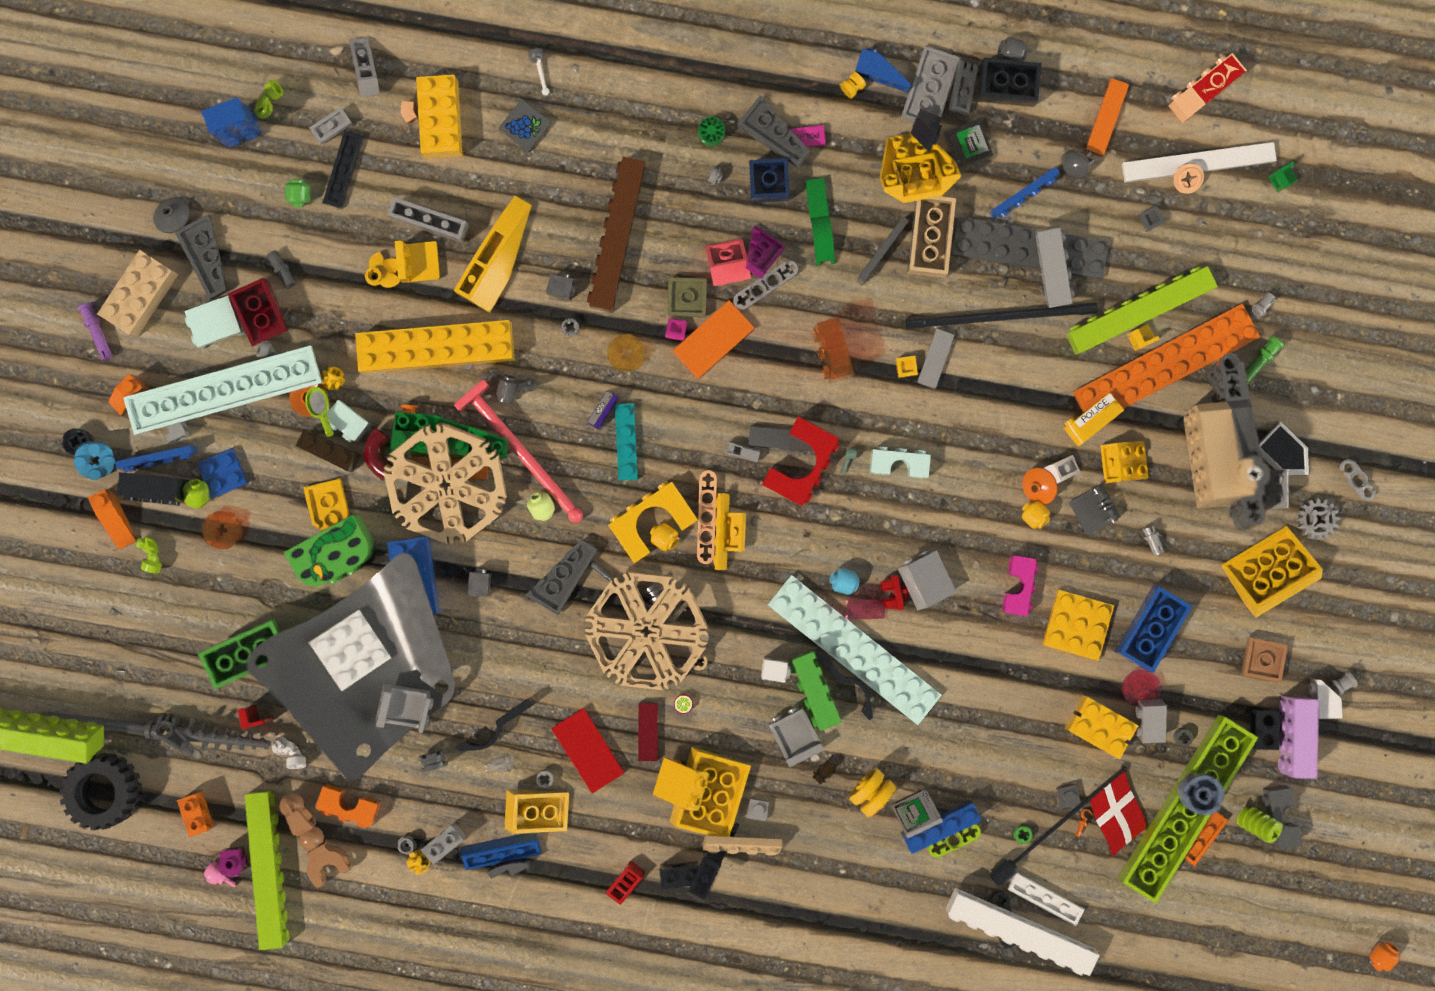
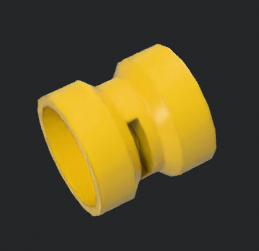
M855 71L849 75L848 80L840 83V88L850 99L856 96L858 90L866 87L863 78Z

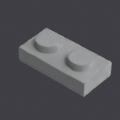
M339 107L309 128L318 142L323 145L353 123L342 107Z

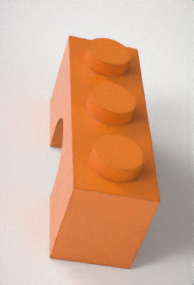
M330 784L322 786L315 808L320 810L321 814L327 816L333 814L339 816L338 819L341 821L349 822L351 820L357 822L356 825L363 828L371 827L375 823L381 801L362 796L359 798L357 806L350 808L343 801L345 789Z

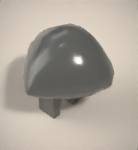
M1075 150L1065 152L1061 159L1062 168L1072 178L1083 179L1089 172L1090 165L1094 162L1093 159L1088 158L1091 152L1084 150L1082 153Z

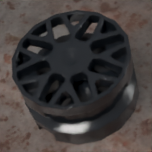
M75 428L65 432L62 437V447L71 455H75L77 448L84 442H94L93 436L88 431Z

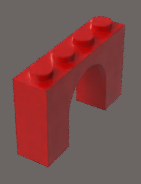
M798 416L789 434L812 447L816 455V464L813 470L806 476L795 478L771 466L762 485L803 506L804 502L809 503L813 495L810 493L813 486L817 487L822 477L819 475L822 469L826 470L831 462L828 458L832 452L836 453L840 443L837 442L839 437Z

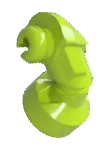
M274 79L265 83V89L262 91L263 94L256 101L254 112L259 118L264 119L271 115L273 105L270 99L278 100L284 95L282 87Z
M145 535L144 539L138 538L136 547L142 548L148 554L147 558L142 560L141 569L149 573H160L162 563L157 555L159 554L157 542L148 535Z

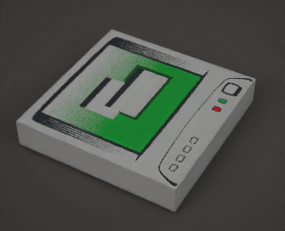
M926 789L892 805L893 811L907 838L943 822Z

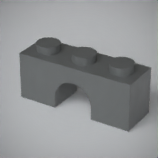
M1283 785L1263 789L1262 803L1266 807L1267 815L1283 825L1281 834L1271 844L1280 850L1303 846L1299 826L1293 823L1284 824L1282 821L1283 812L1288 808L1295 807L1292 788Z

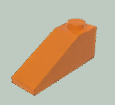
M104 489L88 497L95 515L119 550L137 541L114 490Z

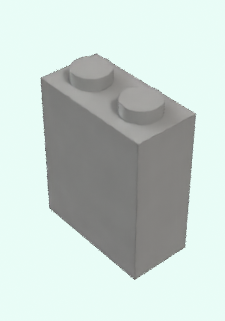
M926 550L918 554V559L910 558L903 562L904 566L898 568L917 610L928 608L956 593L937 550L931 553Z

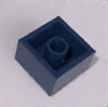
M788 158L749 160L751 203L789 201Z

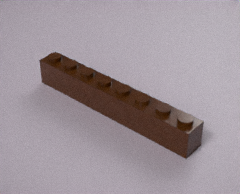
M622 157L621 162L618 161L616 173H619L618 179L614 180L612 186L614 197L609 200L608 204L610 215L605 218L604 228L606 232L605 236H601L599 247H602L601 255L597 254L595 265L598 268L597 272L593 273L591 284H594L592 292L589 291L587 302L592 309L613 313L645 172V161Z

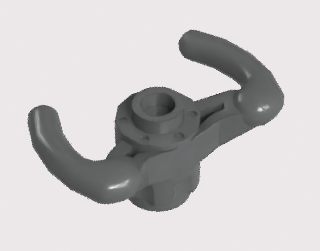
M492 367L485 368L481 372V377L485 381L491 375L498 387L496 392L497 400L502 403H512L516 392L520 390L532 392L538 386L537 382L531 378L515 380L516 377L507 374L503 376L496 368Z

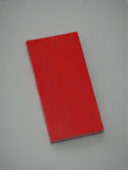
M582 708L551 728L592 794L625 773L585 708Z

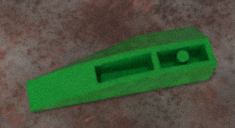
M395 412L390 447L392 451L425 426L426 431L427 425H430L432 431H437L436 425L438 423L441 425L445 423L486 439L480 445L483 446L484 443L489 442L490 444L486 447V450L492 452L496 449L495 455L491 458L499 454L500 459H507L509 440L436 415ZM454 437L447 438L451 459H462L472 451L471 444ZM423 441L417 442L404 453V456L429 458L426 443Z

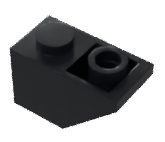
M920 109L913 123L911 134L925 149L930 150L932 144L936 145L940 137L939 133L942 125H940L941 117Z

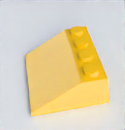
M1287 526L1221 565L1240 598L1255 618L1320 580L1323 572L1321 566Z
M692 747L686 766L709 773L702 802L698 811L686 810L674 804L669 821L678 828L710 836L730 837L751 765Z

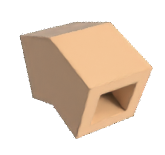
M402 101L401 114L409 126L419 120L415 114L416 105L414 102Z

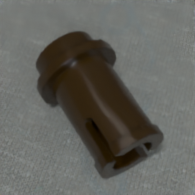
M826 760L817 772H813L814 775L812 777L821 785L823 782H826L825 779L836 767Z

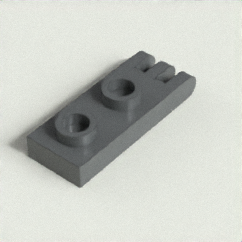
M960 59L949 110L967 115L970 111L978 64L974 63L971 68V62L967 61L964 67L965 61Z

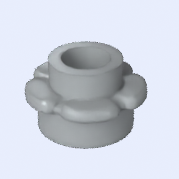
M711 168L707 181L711 182L712 185L720 182L723 175L720 172L721 168Z
M412 836L401 837L398 841V850L406 855L412 853L417 847V843L413 840Z

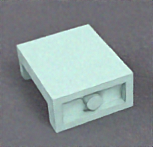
M229 296L185 311V323L188 328H191L193 334L191 335V340L198 348L205 349L207 345L235 335L242 336L246 334Z

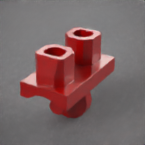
M898 575L889 576V579L880 581L882 591H892V598L884 599L885 609L904 610L903 599L904 601L909 600V591L905 583H899Z

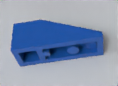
M871 48L862 49L855 72L864 79L908 93L911 84L881 54H878L876 50Z

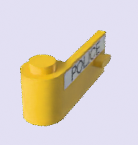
M1109 392L1076 419L1072 416L1064 422L1066 426L1063 429L1078 447L1122 413L1124 409Z

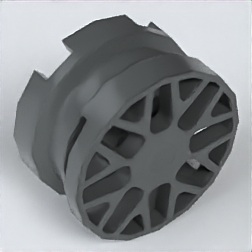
M438 750L418 756L419 762L422 763V766H425L421 771L426 772L447 766L448 762H444L445 750Z

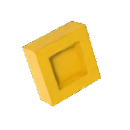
M915 356L896 358L898 378L918 375Z

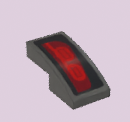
M520 859L504 862L490 868L487 873L490 879L506 870L513 876L529 867L530 861Z

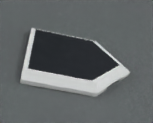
M1280 421L1259 442L1262 458L1275 470L1288 469V475H1309L1308 447Z

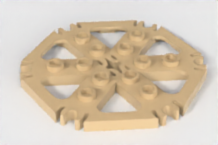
M438 423L436 425L437 431H432L431 426L427 425L426 431L425 426L392 451L390 455L393 456H389L387 459L394 464L393 466L386 465L384 468L392 513L394 514V512L400 510L395 518L397 519L399 516L405 517V521L401 524L402 526H406L408 522L411 523L405 529L445 544L449 542L453 544L455 542L454 537L457 536L460 538V542L463 543L465 537L466 541H468L500 516L503 508L497 505L498 502L505 504L507 498L499 454L491 458L495 455L496 449L488 452L486 447L490 443L486 442L481 446L480 444L486 440L482 437L445 423L442 425ZM449 437L465 441L472 446V451L453 466L447 442ZM417 442H425L431 467L405 458L404 453ZM489 466L493 470L496 488L492 491L466 480L483 467ZM401 478L425 488L406 503H401L397 497L395 480ZM444 479L447 483H450L447 489L445 486H441ZM460 501L483 509L486 516L473 527H465ZM437 503L440 506L444 530L441 532L423 527L418 522V519Z
M629 571L623 574L624 582H621L618 576L615 577L614 582L613 579L609 582L587 614V616L593 617L586 618V622H591L593 627H586L585 631L589 633L585 635L603 673L605 674L610 668L607 677L609 678L612 674H616L618 677L615 681L616 684L624 678L620 686L664 691L665 688H670L669 680L678 685L679 680L680 683L683 681L707 647L701 645H707L708 643L707 640L701 639L702 634H708L709 631L706 630L708 625L690 587L683 593L687 585L684 584L682 588H678L676 586L678 578H675L670 583L673 577L670 575ZM639 581L658 582L663 585L662 593L649 611L637 588ZM611 594H618L629 619L604 616L601 609ZM682 600L688 603L695 617L693 625L664 623L676 605ZM645 626H648V630L652 631L648 634V636H646L645 632L641 630L644 629ZM601 636L629 639L614 660H609L606 657L599 642ZM664 643L691 646L693 653L684 666L678 668L673 664ZM644 651L657 676L653 680L635 678L631 675V669Z

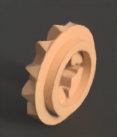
M1185 163L1182 167H1178L1172 182L1179 192L1192 193L1202 185L1204 173L1198 165ZM1187 172L1189 173V175L1192 176L1191 178H1189L1188 183L1186 180H1182L1183 178H1186Z

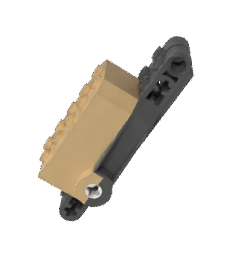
M1229 353L1225 354L1210 369L1208 381L1213 390L1211 396L1212 403L1195 405L1186 412L1184 427L1197 509L1231 505L1229 507V515L1233 518L1235 528L1245 532L1260 525L1265 519L1262 495L1265 494L1264 485L1268 482L1270 472L1262 459L1252 414L1244 361L1240 362L1236 355Z

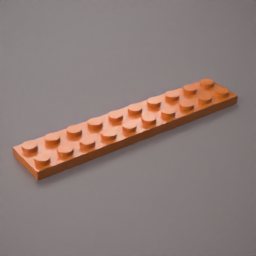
M1242 303L1072 393L1083 413L1109 392L1124 409L1222 358L1225 354H1229L1260 338V335Z

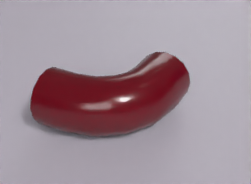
M374 428L364 445V459L371 472L384 481L385 466H393L383 456V449L390 438L379 429Z

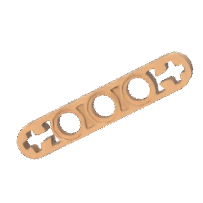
M709 470L702 472L699 481L697 558L702 564L711 563L714 559L717 477L714 472ZM707 474L714 478V481H710V487H714V491H702V486L706 487V481H703V477H706ZM711 493L713 501L710 504L704 503L702 501L703 494ZM704 512L712 514L711 522L705 523L702 521L701 516ZM709 531L712 534V539L709 542L702 541V532ZM700 544H712V548H708L711 558H708L707 561L700 557V554L704 553V547L700 548Z

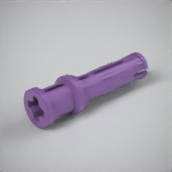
M94 302L85 303L77 307L85 321L83 324L91 333L101 361L108 360V358L111 359L114 356L101 329V319L97 317L94 309L95 304Z

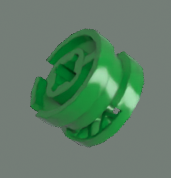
M707 117L701 121L698 128L701 142L711 147L721 143L725 136V128L720 119Z

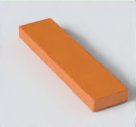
M1113 78L1110 79L1085 150L1102 157L1104 156L1129 84Z

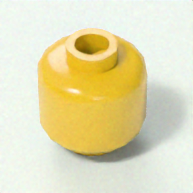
M1029 501L1022 508L1024 511L1022 519L1033 529L1043 528L1051 519L1049 517L1050 511L1040 501L1033 503Z
M661 523L658 526L655 525L650 531L651 543L662 551L673 550L679 542L677 530L666 523Z

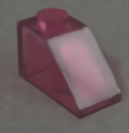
M846 599V619H885L884 599Z

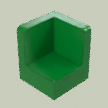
M1294 161L1268 176L1277 192L1298 181L1291 169L1295 165Z

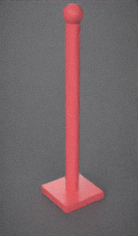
M485 380L479 382L459 399L454 406L463 412L473 404L499 436L509 440L508 446L561 508L568 513L569 520L573 523L580 522L583 519L582 510L575 508L571 500L485 402L481 395L490 389L491 386Z

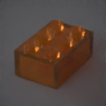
M840 318L817 323L812 334L814 342L819 344L817 353L819 361L824 363L822 368L824 379H828V382L832 383L851 378L854 372Z

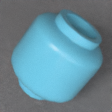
M838 568L835 572H832L829 580L835 592L846 595L855 592L860 581L855 571L846 568Z

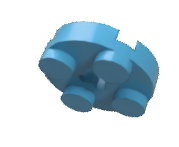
M102 441L84 442L75 452L74 465L77 471L84 477L98 480L107 476L114 468V452L109 445ZM98 456L99 463H91L90 457L95 458Z

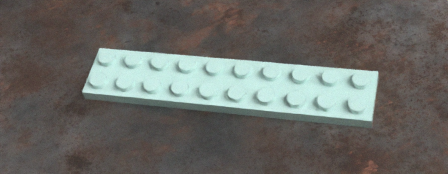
M307 346L126 396L123 399L133 433L137 435L322 384L323 382L313 347Z
M792 575L768 603V606L917 725H919L942 696Z

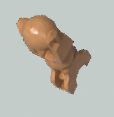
M292 792L283 796L280 801L281 813L285 815L292 834L297 837L299 836L300 845L305 850H308L306 853L309 858L307 875L316 888L324 886L326 876L323 867L325 865H333L343 874L351 871V862L345 851L340 847L330 845L327 840L324 841L323 831L315 826L317 824L316 818L304 804L303 798L299 794Z

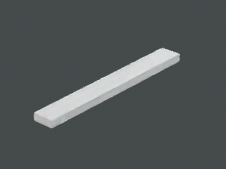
M1274 142L1123 162L1122 170L1124 183L1174 176L1178 167H1182L1185 163H1194L1203 172L1274 163L1277 160Z

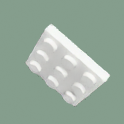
M359 609L309 641V644L341 691L391 659V656Z

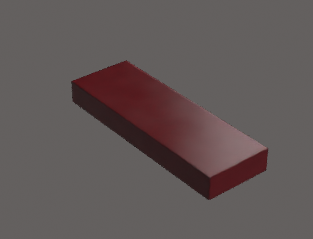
M638 703V761H658V703Z

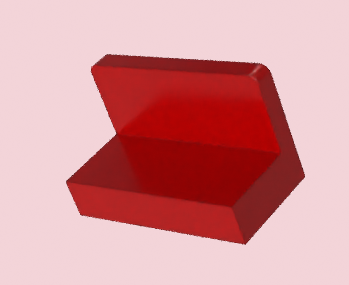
M256 705L237 710L241 729L275 720L274 716L259 719Z

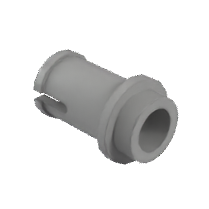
M1267 292L1257 304L1253 305L1252 312L1258 317L1266 315L1268 308L1276 301L1275 296Z

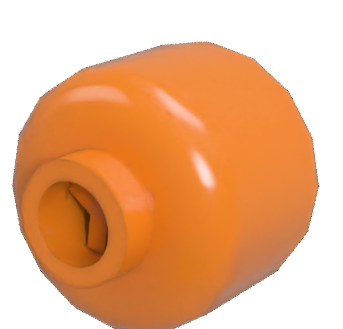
M1387 941L1385 943H1377L1369 954L1372 961L1371 965L1378 971H1391L1400 961L1399 950Z

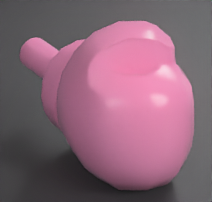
M218 862L210 863L204 872L206 881L210 884H217V882L222 884L223 881L233 887L237 884L228 878L227 875H221V870L218 869Z

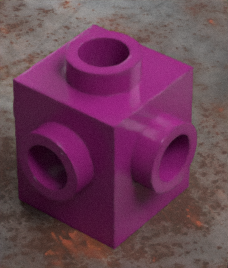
M244 846L224 848L219 851L218 869L221 870V875L228 874V877H237L246 870L248 857L245 855Z

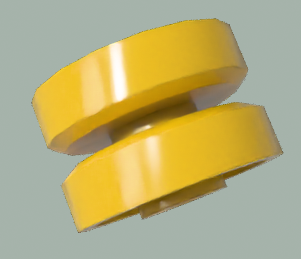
M877 767L868 772L848 796V799L854 805L862 803L860 810L867 817H871L879 811L897 789V786L891 780L883 781L884 774Z

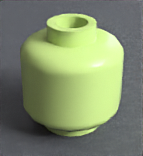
M545 492L533 493L527 502V508L536 520H548L555 511L552 499Z

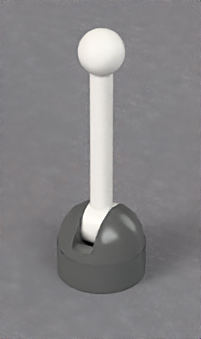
M532 49L528 51L529 59L534 64H537L543 87L542 94L548 95L549 89L546 88L540 64L544 58L543 49Z

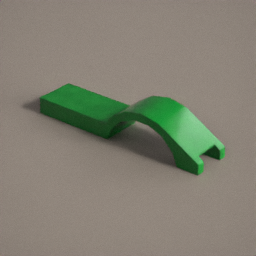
M824 178L805 180L816 266H820V262L830 260L831 264H835L833 234Z

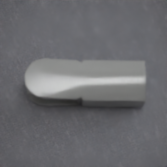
M727 442L728 449L724 454L758 463L761 450ZM736 447L741 448L740 455L734 454Z

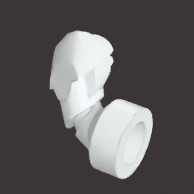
M278 737L273 741L272 751L275 754L290 755L286 759V767L288 769L306 767V757L301 754L298 746L288 741L285 737Z

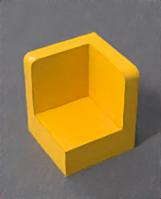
M1148 324L1127 334L1135 351L1160 339L1159 336L1154 337Z

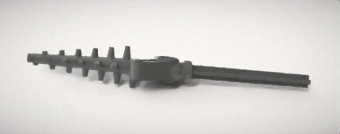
M48 712L45 715L58 716L63 719H76L82 722H95L96 724L104 725V730L139 734L144 735L148 739L155 737L156 740L164 741L187 756L194 752V746L190 742H201V751H206L209 743L215 744V751H218L221 744L227 745L228 751L231 750L233 745H238L239 750H243L245 746H250L253 750H256L257 747L264 749L271 747V741L265 740L263 737L256 739L253 738V734L243 737L241 736L242 731H237L236 735H231L230 728L226 727L224 733H218V724L214 725L212 731H206L207 721H203L200 729H195L196 718H191L188 727H181V716L178 714L173 716V714L160 713L157 719L148 721L147 724ZM167 729H170L168 734L163 735Z

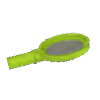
M316 386L312 387L306 394V408L313 417L320 418L326 436L330 437L334 433L327 416L329 410L328 396L323 389Z

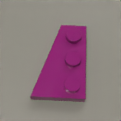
M755 225L751 233L746 269L762 279L783 253L786 246Z

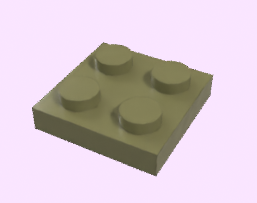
M669 277L667 316L706 318L707 279Z

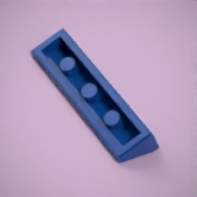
M537 832L523 833L463 846L461 850V857L466 870L541 855Z

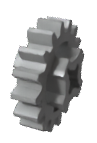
M1314 499V502L1308 500L1307 505H1301L1303 510L1297 511V514L1300 515V518L1295 519V521L1300 522L1297 528L1303 529L1301 534H1308V539H1314V537L1316 540H1321L1322 537L1328 539V533L1335 534L1333 528H1339V525L1335 523L1340 520L1339 517H1335V514L1339 511L1332 510L1334 504L1327 505L1328 500L1320 501V499ZM1314 507H1321L1322 509H1319V510L1317 511L1316 509H1313V508H1314ZM1317 528H1319V529H1322L1323 531H1321V532H1315L1314 530H1316Z

